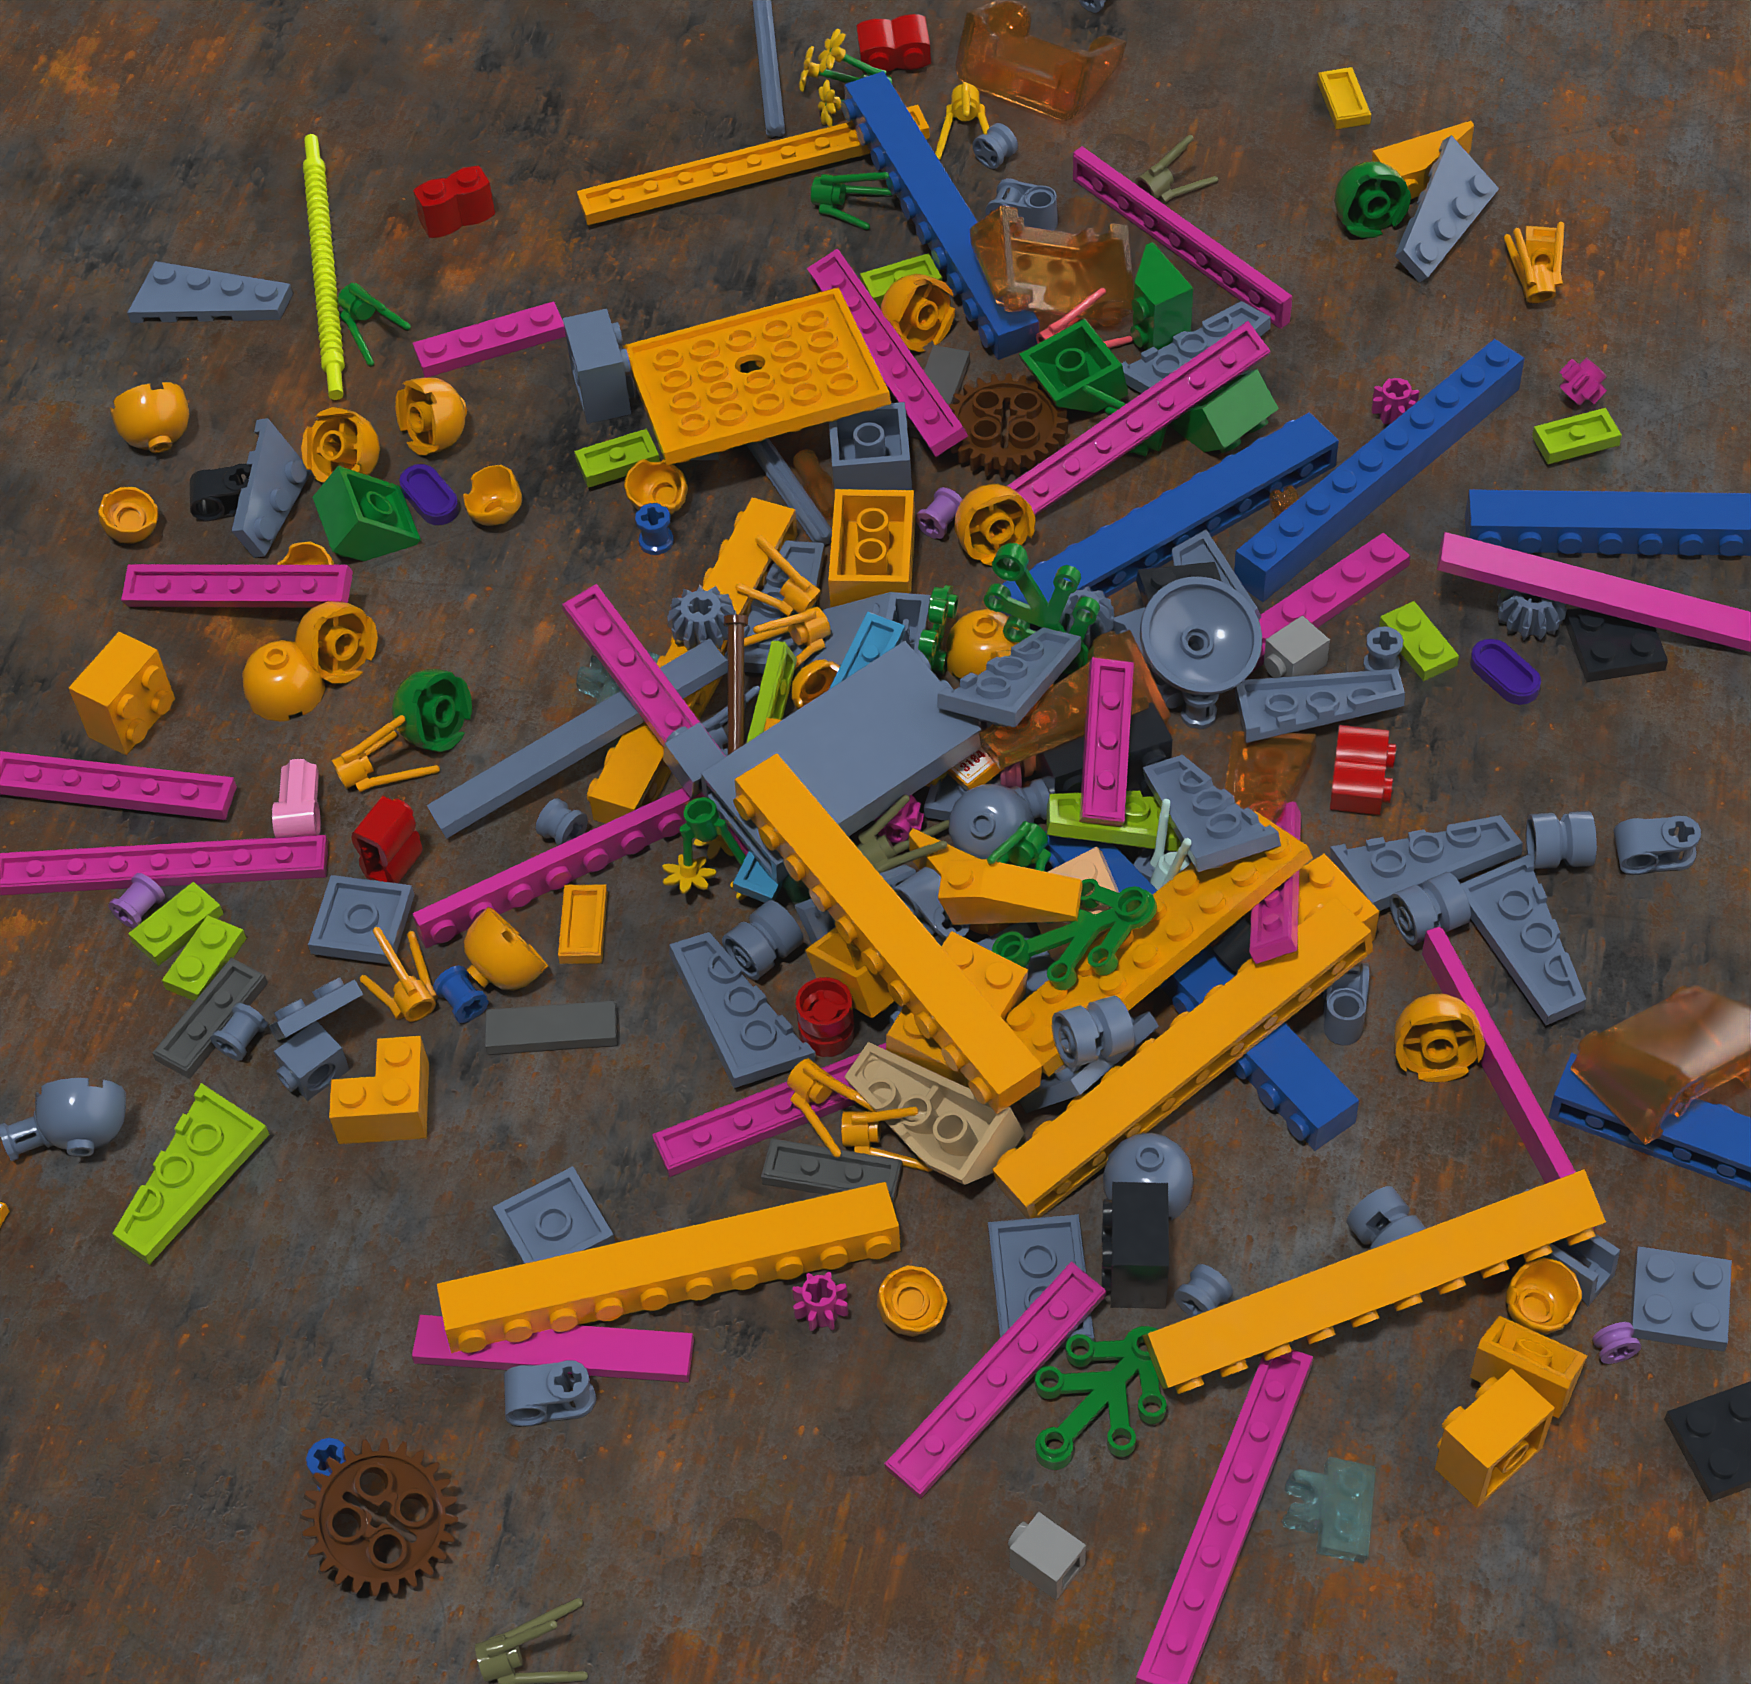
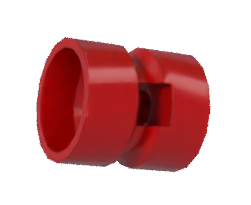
M819 977L806 982L799 989L796 996V1013L800 1041L802 1043L807 1042L816 1052L815 1055L820 1057H834L845 1052L851 1046L855 1037L852 995L848 987L840 980L830 977Z

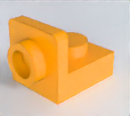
M1526 226L1524 241L1532 266L1546 265L1548 271L1552 272L1557 228Z

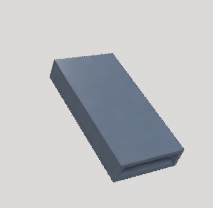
M903 641L701 772L702 793L706 798H710L715 802L722 818L776 884L790 876L784 865V858L776 849L773 851L769 850L760 838L759 828L751 819L748 821L744 820L736 810L733 799L736 798L735 779L777 753L849 837L885 813L903 795H912L978 751L981 744L982 724L979 718L937 708V693L945 688L952 690L953 688L946 680L940 681L931 671L928 659L921 651H914L906 641Z

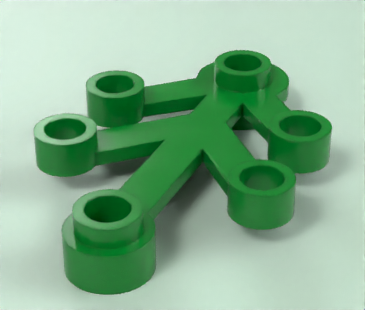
M1008 543L998 549L992 562V568L1001 579L1015 581L1028 604L1011 598L1010 590L1002 584H992L989 586L984 596L986 607L995 612L1003 611L1011 615L1004 625V636L1012 642H1021L1036 632L1030 630V623L1041 628L1044 627L1066 633L1060 623V618L1070 594L1077 590L1081 580V573L1073 566H1061L1053 580L1055 589L1048 603L1027 569L1029 559L1026 550L1017 543ZM1064 577H1065V578H1068V579H1070L1072 582L1066 581V580L1063 579V578H1064ZM1091 597L1079 598L1073 609L1072 615L1075 621L1069 634L1081 636V651L1062 672L1064 674L1076 673L1087 664L1089 659V650L1082 641L1089 625L1096 621L1100 611L1099 603ZM1082 609H1086V610L1090 611V613H1087V612L1083 611Z
M945 585L944 588L934 587L928 610L929 622L934 623L930 630H922L918 650L928 659L931 671L941 675L945 674L947 668V651L941 650L945 626L948 618H955L959 602V596L953 594V586Z
M1085 879L1082 881L1081 906L1091 909L1100 904L1109 908L1108 910L1093 914L1079 908L1078 921H1064L1068 925L1027 940L1018 932L1004 933L994 942L992 952L1025 968L1030 962V957L1070 943L1059 960L1052 963L1047 970V977L1057 990H1067L1077 980V973L1074 968L1100 931L1111 928L1101 945L1094 947L1089 952L1088 962L1096 974L1108 975L1118 965L1115 953L1132 929L1140 928L1152 920L1157 911V903L1149 891L1140 887H1128L1118 893L1100 886L1094 879ZM1093 891V893L1089 896H1085L1087 893ZM1107 957L1105 961L1098 963L1102 958ZM1066 972L1064 976L1058 978L1061 973Z
M1140 1326L1132 1329L1124 1340L1093 1342L1091 1338L1083 1334H1076L1068 1339L1066 1343V1358L1069 1363L1077 1367H1083L1092 1360H1121L1111 1371L1062 1374L1056 1367L1045 1366L1036 1373L1035 1389L1043 1398L1053 1399L1060 1394L1091 1392L1058 1428H1046L1038 1434L1035 1441V1455L1040 1465L1050 1470H1059L1066 1467L1073 1457V1440L1107 1404L1110 1418L1107 1447L1115 1456L1125 1457L1130 1455L1135 1449L1136 1434L1133 1428L1129 1426L1126 1384L1138 1371L1142 1395L1138 1400V1415L1140 1419L1148 1424H1156L1164 1419L1166 1415V1400L1160 1394L1156 1370L1149 1352L1138 1348L1140 1343H1145L1143 1335L1158 1329L1150 1326ZM1075 1346H1084L1088 1349V1352L1084 1355H1076L1072 1352V1349ZM1045 1378H1053L1058 1383L1056 1386L1048 1388L1043 1386L1041 1381ZM1154 1402L1160 1406V1410L1151 1413L1144 1409V1405ZM1118 1435H1124L1129 1438L1130 1442L1120 1446L1113 1439ZM1056 1439L1060 1440L1063 1445L1059 1449H1050L1046 1446V1442Z

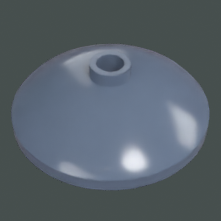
M1186 577L1165 585L1149 601L1141 618L1140 642L1149 665L1166 683L1190 694L1215 695L1238 686L1252 672L1261 653L1262 630L1253 607L1233 587L1212 578ZM1188 642H1196L1199 645L1200 650H1192L1189 647Z

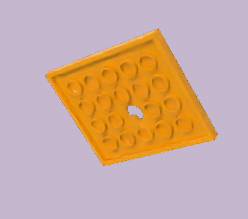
M839 287L622 345L623 349L627 350L631 365L630 372L666 465L687 462L692 458L714 452H723L729 448L751 442H760L769 437L787 432H796L824 422H833L842 417L864 411H873L879 407L891 404L889 390ZM748 361H755L757 366L762 367L749 373L740 372V365Z

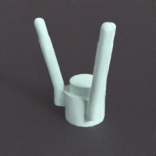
M1169 799L1162 801L1155 852L1150 861V864L1155 868L1150 883L1157 890L1170 880H1173L1178 873L1190 864L1186 857L1191 846V839L1189 838L1183 840L1178 852L1164 853L1169 822Z

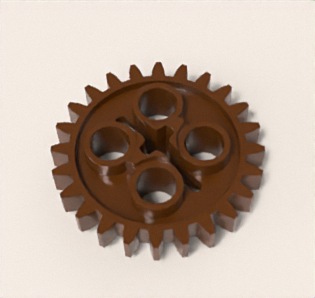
M1007 373L1005 379L999 381L995 374H991V382L985 383L981 378H977L976 388L965 384L963 386L964 395L954 393L953 404H948L968 437L952 446L950 453H958L959 463L970 460V470L972 471L980 466H984L986 476L991 474L993 469H997L1001 478L1005 477L1007 470H1013L1014 474L1020 477L1021 468L1026 467L1028 470H1031L1036 466V462L1041 463L1049 455L1051 456L1059 451V446H1065V436L1068 434L1067 409L1057 407L1045 390H1041V385L1037 380L1027 384L1026 375H1022L1018 381H1013L1011 373ZM1005 402H1010L1008 447L1001 448L1003 405Z
M387 1438L382 1439L378 1451H372L367 1439L362 1440L359 1455H355L348 1446H345L342 1449L344 1461L342 1464L331 1457L326 1460L325 1464L330 1472L329 1476L317 1472L313 1475L312 1480L320 1488V1491H305L303 1498L315 1506L300 1513V1519L313 1522V1526L302 1531L301 1539H315L317 1543L308 1551L307 1556L312 1558L323 1555L325 1560L318 1570L320 1575L332 1568L337 1571L333 1586L338 1587L346 1578L352 1580L351 1595H356L362 1585L366 1584L369 1585L372 1599H376L381 1585H386L389 1593L394 1597L398 1594L399 1581L401 1580L411 1590L415 1589L417 1586L415 1573L418 1571L423 1576L430 1578L434 1572L428 1560L431 1559L443 1563L447 1556L438 1545H452L455 1540L454 1536L444 1531V1527L456 1525L458 1522V1517L445 1513V1509L450 1508L457 1502V1497L442 1496L441 1493L450 1484V1479L445 1478L435 1481L433 1475L440 1464L435 1462L426 1468L422 1466L421 1462L425 1452L422 1449L412 1458L406 1456L407 1442L402 1441L396 1452L389 1451ZM367 1473L378 1474L384 1480L385 1491L377 1496L365 1494L360 1487L359 1479ZM344 1493L351 1494L365 1508L375 1513L381 1507L385 1508L388 1511L386 1520L393 1526L413 1534L416 1537V1541L414 1543L408 1542L399 1532L385 1523H382L378 1529L370 1525L373 1516L366 1510L343 1500L342 1495ZM407 1499L420 1501L425 1508L424 1519L418 1522L406 1520L400 1512V1504ZM340 1514L352 1515L358 1522V1532L351 1537L339 1536L333 1529L332 1520ZM380 1540L394 1542L399 1550L398 1559L392 1563L378 1561L373 1553L374 1544Z

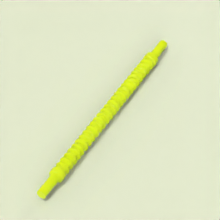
M309 134L304 138L306 159L303 162V173L310 230L315 302L317 304V324L320 334L321 367L327 375L329 398L339 400L343 397L341 372L345 368L342 349L343 343L341 341L342 335L339 319L340 313L338 311L337 283L335 281V261L333 259L325 163L320 158L318 137L314 134Z

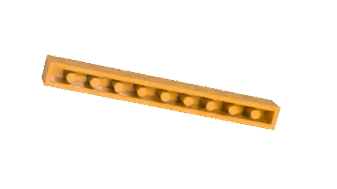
M752 497L745 511L738 513L731 537L722 542L714 568L710 567L706 571L703 589L708 591L716 586L720 591V595L729 594L736 614L749 616L754 598L737 591L735 587L737 584H743L761 592L766 584V576L774 563L755 542V538L757 535H762L778 552L781 550L785 540L795 541L798 535L795 509ZM672 637L671 646L667 654L660 656L656 663L660 668L686 653L687 649L684 643L676 644ZM723 640L721 650L718 649L723 656L727 651L728 640ZM722 676L683 699L698 720L701 718ZM646 722L621 735L616 747H611L608 750L604 761V769L599 778H594L591 781L587 792V801L591 805L593 820L606 824L657 800L671 774V770L663 761V745Z
M776 753L735 779L736 798L733 799V802L740 816L746 821L751 819L759 828L758 832L765 846L771 851L776 849L784 858V865L790 876L795 881L802 880L809 888V894L815 906L821 912L827 910L834 918L835 926L841 937L847 943L854 942L859 948L862 960L869 971L874 975L879 973L888 983L887 987L894 1001L901 1007L906 1005L914 1014V1020L920 1032L927 1039L933 1037L942 1048V1056L949 1067L955 1072L960 1070L969 1080V1088L974 1097L983 1105L988 1103L995 1113L999 1114L1039 1087L1042 1064L783 759Z
M1336 896L1325 905L1319 904L1307 914L1304 922L1298 926L1297 951L1255 964L1253 958L1247 960L1240 967L1235 977L1225 985L1219 984L1213 987L1206 994L1203 1002L1191 1012L1185 1011L1179 1014L1172 1021L1169 1029L1157 1039L1151 1038L1145 1041L1137 1049L1135 1056L1123 1066L1118 1065L1111 1068L1103 1076L1099 1085L1089 1093H1082L1072 1099L1066 1111L1055 1120H1048L1039 1125L1033 1132L1031 1139L1018 1149L1012 1148L1005 1152L998 1160L997 1166L992 1169L998 1187L1027 1219L1041 1218L1106 1166L1109 1154L1120 1142L1133 1135L1147 1133L1372 953V931Z
M1585 1169L1150 1332L1143 1335V1339L1162 1389L1175 1386L1177 1394L1204 1385L1201 1375L1219 1369L1221 1377H1225L1248 1368L1246 1358L1263 1353L1265 1361L1289 1353L1292 1351L1289 1342L1304 1336L1307 1337L1309 1344L1334 1336L1336 1333L1333 1326L1350 1319L1354 1328L1379 1318L1376 1310L1378 1308L1393 1303L1396 1311L1423 1302L1420 1293L1437 1287L1439 1294L1442 1295L1466 1286L1463 1276L1480 1270L1484 1279L1508 1270L1510 1268L1506 1260L1523 1254L1525 1261L1529 1262L1553 1253L1550 1243L1566 1238L1569 1246L1595 1237L1596 1235L1592 1227L1606 1223V1220Z
M882 1182L437 1284L445 1332L451 1353L458 1351L473 1353L482 1350L487 1344L503 1340L521 1342L528 1339L532 1333L549 1329L564 1332L573 1329L576 1325L598 1320L612 1321L621 1315L642 1310L655 1311L664 1308L668 1304L690 1299L703 1300L712 1294L733 1289L747 1290L759 1283L777 1279L790 1280L803 1273L824 1268L829 1270L837 1269L846 1263L863 1259H881L891 1253L900 1251L899 1224L887 1184Z

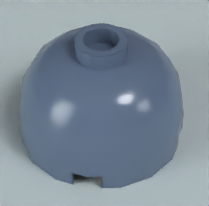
M982 784L966 791L955 802L949 816V835L955 848L979 859H987L994 850L1015 833L1023 821L1034 823V816L1028 802L1016 791L1000 784Z
M89 1078L60 1079L46 1083L41 1086V1094L38 1092L35 1094L37 1126L47 1141L56 1147L66 1149L68 1155L82 1157L93 1154L94 1149L101 1148L116 1138L123 1125L126 1112V1092L122 1086L112 1081L103 1080V1088L89 1086Z
M1154 1133L1133 1135L1120 1142L1109 1154L1103 1174V1189L1106 1197L1112 1199V1182L1168 1183L1169 1217L1173 1220L1179 1217L1190 1203L1194 1179L1189 1157L1180 1145L1166 1136Z

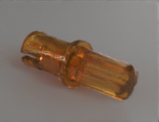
M802 450L793 458V465L803 481L802 487L811 496L820 513L826 518H831L834 513L835 492L831 487L832 478L829 473L823 471L813 450Z

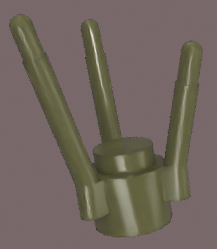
M1188 135L1157 164L1135 179V184L1154 198H1159L1165 204L1176 196L1217 183L1218 177L1213 176L1172 190L1170 189L1174 179L1167 166L1193 141V136Z
M903 795L869 829L858 835L861 844L856 847L879 874L947 847L946 841H939L897 856V854L909 849V838L892 846L886 835L879 838L876 836L908 803L910 799L908 795ZM945 820L922 832L933 837L949 828V820Z
M576 1598L506 1633L476 1643V1657L484 1681L488 1682L497 1679L499 1684H535L587 1680L588 1674L585 1671L515 1673L514 1668L523 1666L519 1645L557 1628L555 1620L580 1608L583 1605V1600Z

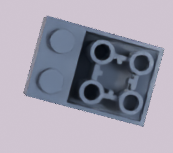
M888 592L823 609L822 611L830 624V635L823 638L825 648L813 653L804 661L803 667L815 660L822 659L833 661L841 666L867 612L905 625V635L901 643L906 641L914 651H917L922 630H930L932 628V623L929 622L928 618L931 595Z

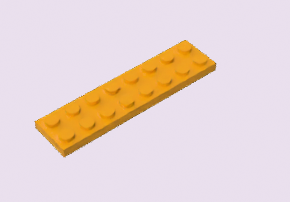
M1254 811L1263 826L1271 825L1279 832L1281 846L1198 872L1194 864L1190 863L1173 880L1167 882L1153 894L1157 903V911L1154 917L1146 925L1130 931L1115 953L1118 965L1113 972L1108 975H1098L1088 962L1089 952L1094 947L1101 945L1108 934L1106 932L1090 945L1074 968L1077 973V980L1072 987L1067 990H1057L1050 980L1046 981L1008 1013L1005 1022L1042 1064V1072L1049 1077L1055 1070L1065 1064L1056 1049L1053 1039L1052 1017L1054 1013L1080 1005L1086 1008L1090 1002L1113 995L1119 997L1129 1011L1313 859L1309 847ZM1107 957L1102 958L1098 963H1102ZM1066 972L1061 973L1058 978L1064 976Z

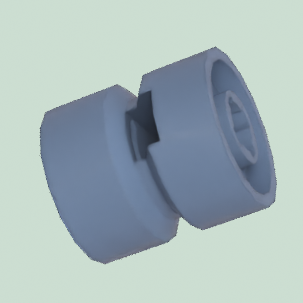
M1590 811L1569 812V814H1564L1560 821L1554 813L1529 814L1526 821L1527 855L1530 854L1535 865L1534 869L1557 868L1562 859L1567 866H1593L1596 859L1597 838L1592 813Z
M1449 872L1425 880L1422 888L1412 885L1390 896V908L1394 922L1402 937L1411 945L1423 942L1427 930L1440 926L1444 932H1448L1470 922L1471 911L1466 893L1458 879Z
M768 900L749 916L750 923L740 922L722 938V943L727 953L742 968V973L752 980L760 979L775 966L774 959L776 957L786 958L804 942L803 934L795 919L784 907L773 900Z
M1115 995L1090 1002L1086 1008L1080 1005L1056 1012L1052 1017V1034L1056 1049L1063 1062L1070 1068L1097 1061L1100 1055L1107 1058L1130 1051L1134 1046V1029L1130 1014L1122 1000Z
M1392 1186L1377 1189L1366 1196L1352 1209L1346 1222L1364 1245H1371L1370 1250L1426 1229L1416 1215L1408 1216L1409 1206Z

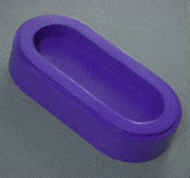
M417 464L408 467L402 472L399 479L402 493L427 523L444 525L450 523L458 516L459 504L457 496L434 468L425 464Z
M1484 639L1473 647L1470 659L1472 670L1502 698L1517 705L1531 703L1537 698L1541 686L1539 673L1506 643L1497 639Z

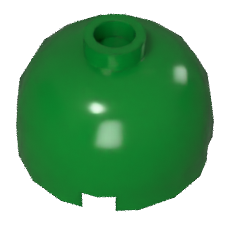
M1376 161L1363 162L1353 166L1342 176L1337 184L1334 202L1337 214L1347 229L1353 235L1370 238L1382 235V229L1387 228L1390 224L1395 227L1402 221L1409 209L1411 193L1407 188L1405 180L1393 167Z
M425 669L408 676L398 687L392 704L393 720L400 715H403L406 719L403 724L396 728L397 731L410 744L438 752L452 749L462 740L465 732L458 731L463 726L464 719L470 720L472 714V699L467 683L462 678L455 677L453 672L439 669Z

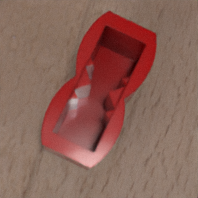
M916 14L903 15L891 21L887 19H870L856 25L860 60L886 72L895 68L906 70L919 69L931 64L930 42L925 16Z
M480 166L464 167L447 178L429 180L413 190L419 221L429 238L449 235L462 226L482 223L495 214L490 182Z
M1339 725L1330 810L1380 815L1382 802L1390 803L1393 778L1385 777L1386 768H1394L1396 744L1388 743L1389 730Z
M382 796L352 833V843L360 855L359 866L368 880L399 883L422 854L423 848L420 835L415 830L414 812L407 803L395 798L392 800Z

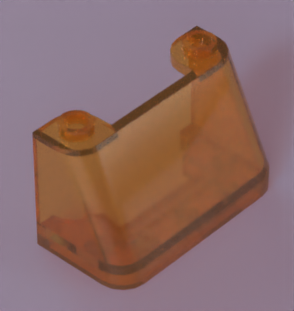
M996 0L968 11L956 59L958 78L963 83L975 86L978 90L1058 120L1067 121L1081 114L1123 59L1127 41L1113 36H1100L1091 43L1088 51L1081 49L1074 52L1029 35L1031 27L1030 12L1026 6L1014 0Z
M1001 205L970 228L972 250L996 304L1004 307L1005 311L1019 312L1027 310L1065 316L1100 288H1104L1106 290L1105 295L1076 318L1097 320L1101 325L1110 326L1120 323L1122 321L1121 318L1133 312L1131 302L1134 299V286L1128 226L1112 223L1108 226L1109 233L1101 235L1093 234V229L1086 228L1077 235L1024 226V218L1018 217V208Z
M1685 985L1681 986L1664 1001L1601 1033L1598 1031L1590 1032L1578 1044L1577 1050L1579 1054L1570 1069L1646 1145L1662 1135L1663 1130L1660 1126L1669 1113L1671 1115L1675 1114L1677 1117L1684 1115L1693 1099L1734 1077H1737L1748 1089L1751 1088V1006L1698 985L1689 988Z

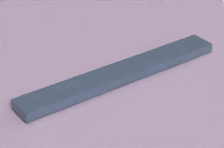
M709 638L660 667V669L682 699L728 673V662ZM621 690L431 802L427 807L447 839L645 721Z

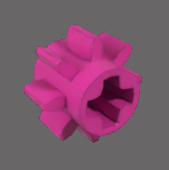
M1587 357L1580 364L1571 359L1560 371L1565 380L1559 387L1579 405L1586 399L1595 404L1607 391L1601 384L1607 378V375Z
M1389 378L1383 384V388L1380 386L1374 387L1371 412L1372 414L1379 413L1382 423L1390 425L1418 402L1419 390H1412L1407 380Z
M913 795L909 796L908 803L878 833L880 837L886 835L890 842L899 843L909 838L912 828L921 831L924 814L919 812L921 804L916 802ZM880 815L879 817H877V818L874 819L873 821L876 822L882 815Z
M829 1271L825 1276H813L807 1273V1280L803 1287L797 1286L792 1289L793 1298L798 1302L793 1306L795 1319L806 1317L809 1322L810 1331H813L816 1327L827 1326L833 1330L835 1329L834 1322L838 1315L848 1316V1304L844 1301L848 1296L847 1286L845 1283L835 1285Z

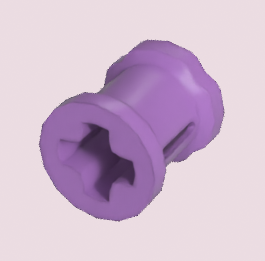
M939 488L934 494V501L927 509H921L915 516V521L920 530L933 539H942L947 533V526L955 518L962 498L949 488Z
M136 873L131 878L133 884L119 899L114 898L108 904L113 915L123 924L132 928L142 923V916L154 903L159 904L165 899V894L160 886L142 873Z

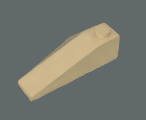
M870 1042L866 1044L844 1076L846 1081L875 1112L917 1107L919 1112L915 1116L884 1121L928 1168L964 1185L993 1173L992 1169L997 1166L1000 1157L1008 1150L1015 1148L1025 1134L1010 1107L996 1114L988 1103L981 1104L969 1088Z

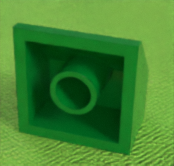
M1153 242L1146 244L1134 281V299L1131 302L1133 309L1131 336L1138 347H1143L1145 351L1152 347L1159 350L1171 344L1173 336L1183 331L1191 332L1193 287Z
M1085 318L1019 354L1021 361L1057 407L1096 413L1109 406L1083 391L1085 385H1089L1118 400L1129 395L1122 364Z
M1258 369L1245 371L1168 425L1203 452L1220 450L1221 453H1225L1237 447L1241 443L1240 437L1245 433H1253L1269 423L1267 417L1279 408Z
M337 466L312 497L328 538L329 546L332 552L342 557L367 561L416 546L421 541L399 485Z

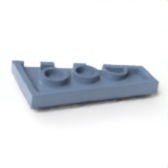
M1452 135L1441 143L1438 150L1441 152L1440 156L1431 167L1428 174L1430 180L1426 189L1421 192L1416 204L1419 206L1415 216L1409 220L1395 254V257L1418 282L1429 277L1499 190L1496 184Z
M155 261L127 313L131 323H144L145 317H160L161 322H177L178 317L196 316L199 322L213 321L220 316H232L233 321L280 320L293 292L291 285L288 283Z
M1241 301L1202 321L1200 329L1191 332L1183 331L1173 336L1171 344L1159 350L1152 347L1142 352L1141 359L1130 365L1126 361L1121 363L1126 385L1142 394L1247 321H1249L1261 337L1271 328V317Z
M785 540L779 553L801 576L819 589L825 557L824 543ZM775 562L766 576V584L761 592L783 601L784 597L779 592L789 577ZM754 599L748 616V626L744 627V638L756 634L753 631L756 625L788 616L779 609ZM794 610L790 616L796 615L798 613ZM787 632L744 647V672L764 674L772 640L786 642L795 657L807 645H797L791 638L790 633ZM728 650L726 651V653H725V655H724V658L727 660V662H728ZM804 662L794 670L793 676H796L801 668H803Z
M1043 627L1011 647V655L1004 657L996 656L988 661L986 670L981 674L969 673L961 678L960 687L957 689L945 688L937 693V708L991 721L997 726L1016 727L1081 651V636Z
M1499 815L1447 825V831L1438 833L1426 832L1423 829L1408 832V838L1385 842L1384 838L1380 837L1366 840V846L1347 849L1345 844L1331 846L1330 858L1371 903L1381 911L1390 907V896L1397 891L1412 885L1422 888L1425 880L1445 872L1452 873L1459 880L1521 855L1523 842L1503 817Z
M1529 854L1461 883L1468 898L1471 920L1545 1025H1548L1584 1009L1586 998L1570 956L1564 951L1560 941V930L1556 920L1552 919L1546 904L1547 896L1542 883L1539 884L1534 873L1535 865Z

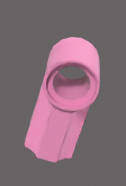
M292 759L287 765L281 767L279 802H274L272 808V824L275 838L320 835L321 819L317 802L319 772L316 764H311L305 759Z

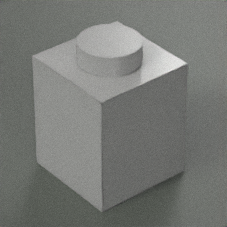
M1302 615L1266 639L1264 666L1273 678L1313 675L1327 665L1330 639Z
M1040 1512L1036 1514L1029 1524L1025 1521L1022 1522L1012 1533L1008 1541V1546L1010 1547V1567L1056 1601L1085 1565L1086 1545Z

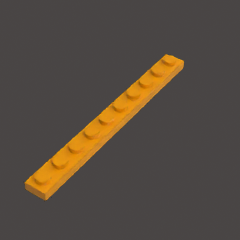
M919 105L906 107L926 139L930 138L929 126ZM851 121L578 190L577 197L587 225L870 154L871 152L867 145H861L857 137L856 127Z

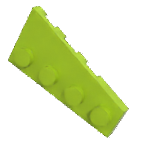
M1126 791L1125 820L1120 827L1079 822L1081 793L1049 794L1047 803V835L1155 849L1161 807L1155 797H1143L1141 791ZM1168 822L1165 850L1178 852L1181 842Z
M200 1083L193 1095L195 1101L187 1115L183 1113L174 1128L176 1134L166 1151L161 1150L153 1163L155 1170L146 1185L139 1187L112 1233L118 1244L149 1265L270 1135L266 1125L202 1083Z

